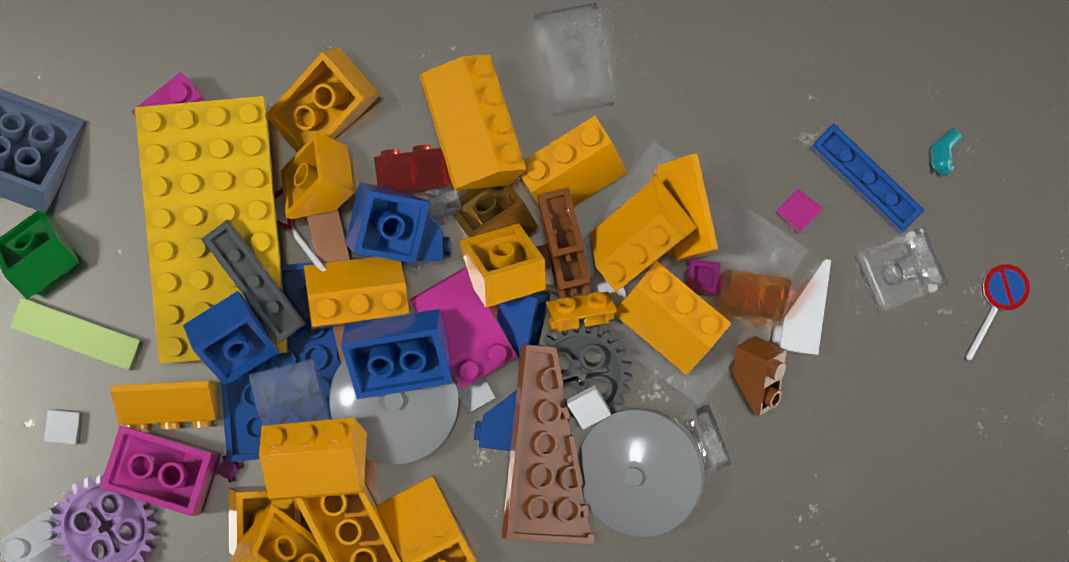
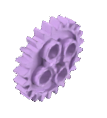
M104 474L97 476L96 484L91 477L84 479V487L78 482L72 485L74 494L69 491L62 493L66 503L57 502L54 504L55 508L60 511V514H53L49 519L58 524L56 527L48 530V533L58 534V539L51 543V546H61L62 548L56 555L57 558L67 556L69 558L67 562H144L139 553L150 552L151 548L145 544V541L154 540L156 537L148 533V529L156 526V523L147 521V517L154 513V510L151 509L144 510L143 506L147 502L100 488ZM104 497L112 500L114 504L112 513H107L102 509L101 502ZM87 503L92 505L93 512L88 510ZM76 515H81L86 519L87 527L85 531H80L75 527L74 518ZM106 522L108 528L105 529V532L100 533L97 528L101 526V523ZM121 524L127 525L130 528L131 537L128 541L123 540L119 535ZM94 542L101 543L104 547V555L101 559L96 558L92 553ZM113 543L118 546L119 552L114 551Z

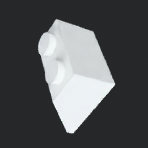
M55 507L49 508L0 540V553L6 562H67L69 559L67 556L62 558L56 557L62 550L61 546H51V543L58 539V534L48 533L49 529L56 527L58 524L49 519L50 516L60 514V511Z

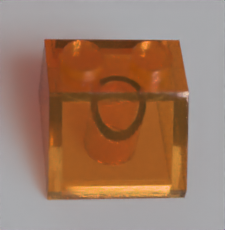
M726 269L720 274L715 310L722 313V316L727 320L740 321L741 316L754 318L753 324L772 327L773 321L779 322L782 320L792 279Z

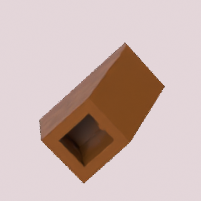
M754 336L736 347L733 375L754 414L761 416L770 409L775 408L781 400L782 392L780 389L782 377L786 371L785 358L787 350Z

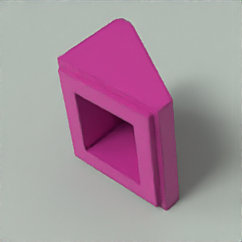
M797 189L776 213L794 230L800 233L823 208Z

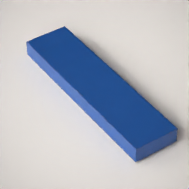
M834 123L810 146L900 233H903L925 211L921 205Z

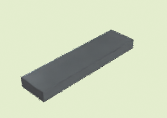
M229 219L202 238L203 242L279 343L306 324Z

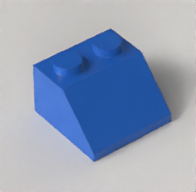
M359 182L345 244L356 254L415 264L430 202L392 188Z
M236 291L183 324L192 350L224 386L279 353L278 347L258 315L239 291Z

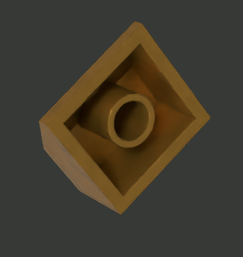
M511 185L471 189L447 205L468 238L517 223L520 224L527 235L539 228L525 203Z

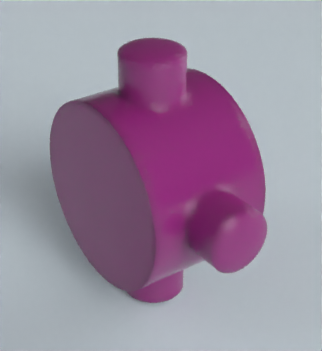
M224 455L222 456L223 461L220 462L218 468L214 471L216 475L220 474V476L227 478L228 482L231 483L235 481L234 477L243 466L241 462H227V456Z

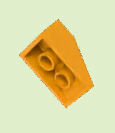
M341 48L326 50L319 54L267 112V119L293 149L298 152L316 132L331 139L337 137L367 110L380 96V92Z

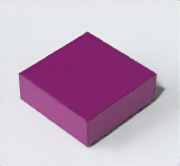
M689 259L686 286L696 293L717 295L721 262Z

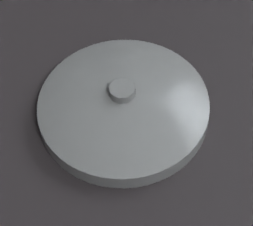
M344 359L333 378L329 401L332 419L354 417L367 432L366 459L382 464L399 465L417 461L432 453L443 443L456 420L459 399L457 384L453 374L452 384L356 399Z
M630 408L618 411L594 426L581 446L578 460L583 485L581 486L583 498L592 513L602 523L619 533L634 537H652L664 534L681 524L693 512L700 500L705 476L700 449L688 430L673 417L648 408Z

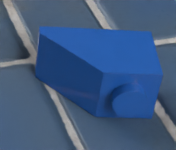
M427 215L415 264L445 263V256H450V237H444L443 229Z
M539 291L497 305L499 307L497 319L518 357L521 355L522 344L538 346L547 310L546 302L549 301L550 293Z
M517 390L483 415L482 421H476L473 440H479V447L511 451Z

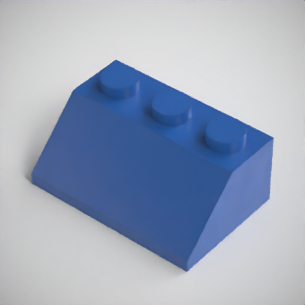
M440 308L344 325L341 348L356 399L452 384L448 340Z

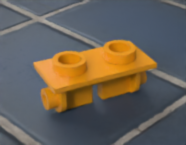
M608 291L601 293L593 292L589 295L571 298L564 297L546 302L551 315L549 318L550 329L557 330V332L579 328V319L584 318L585 327L608 324L609 320H614V313L617 312Z

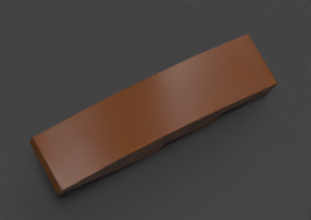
M569 187L538 194L537 198L558 299L591 294L589 285L591 280L583 253L585 248Z

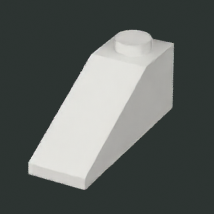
M825 259L818 264L780 319V325H774L772 343H777V346L787 350L786 352L808 356H817L819 353L831 260Z

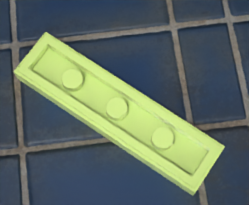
M20 298L10 325L12 329L127 370L132 369L142 340L24 298Z

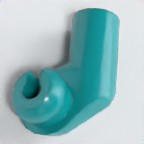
M955 128L949 130L931 148V163L940 175H948L952 172L954 164L952 163L951 149L963 140L962 135Z

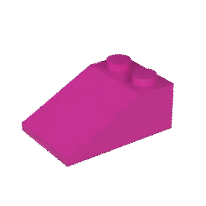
M465 267L409 299L416 312L440 308L447 334L451 372L461 389L517 357L489 307H485L473 289L469 273Z
M120 425L100 488L186 515L197 516L201 514L219 453Z

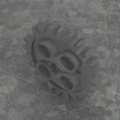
M582 322L579 331L571 329L567 330L568 333H564L563 331L557 332L555 330L556 339L547 334L545 341L548 347H555L558 355L567 356L571 362L569 368L561 369L562 377L574 375L577 368H582L583 372H590L605 366L609 368L607 372L587 374L585 381H580L579 376L563 380V387H574L577 394L590 388L593 381L602 379L608 384L609 389L601 395L611 413H616L617 409L614 402L623 405L625 403V399L620 392L630 393L631 387L623 382L633 379V374L624 372L625 369L632 366L631 361H622V358L628 352L627 349L619 351L616 349L620 339L617 338L610 342L608 340L609 330L599 335L598 325H595L590 332L587 331L584 322ZM595 348L601 352L602 359L597 363L588 362L584 352L587 349ZM564 399L565 406H567L569 409L570 418H575L574 414L567 405V399ZM575 418L577 427H580V424L578 423L577 419Z

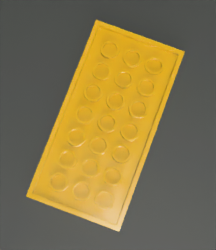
M265 96L135 107L159 364L201 360L192 350L183 324L236 291L241 293L202 240L204 236L227 219L231 221L283 291ZM261 320L278 347L279 353H288V337L279 343Z

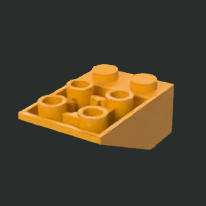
M433 476L376 505L402 562H477L468 541Z

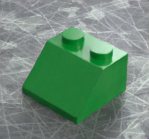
M34 212L0 237V268L2 273L27 300L33 295L41 293L47 285L61 275L70 272L79 263L72 246L47 212Z

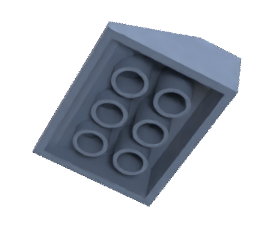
M0 90V197L46 213L60 188L85 125V120Z

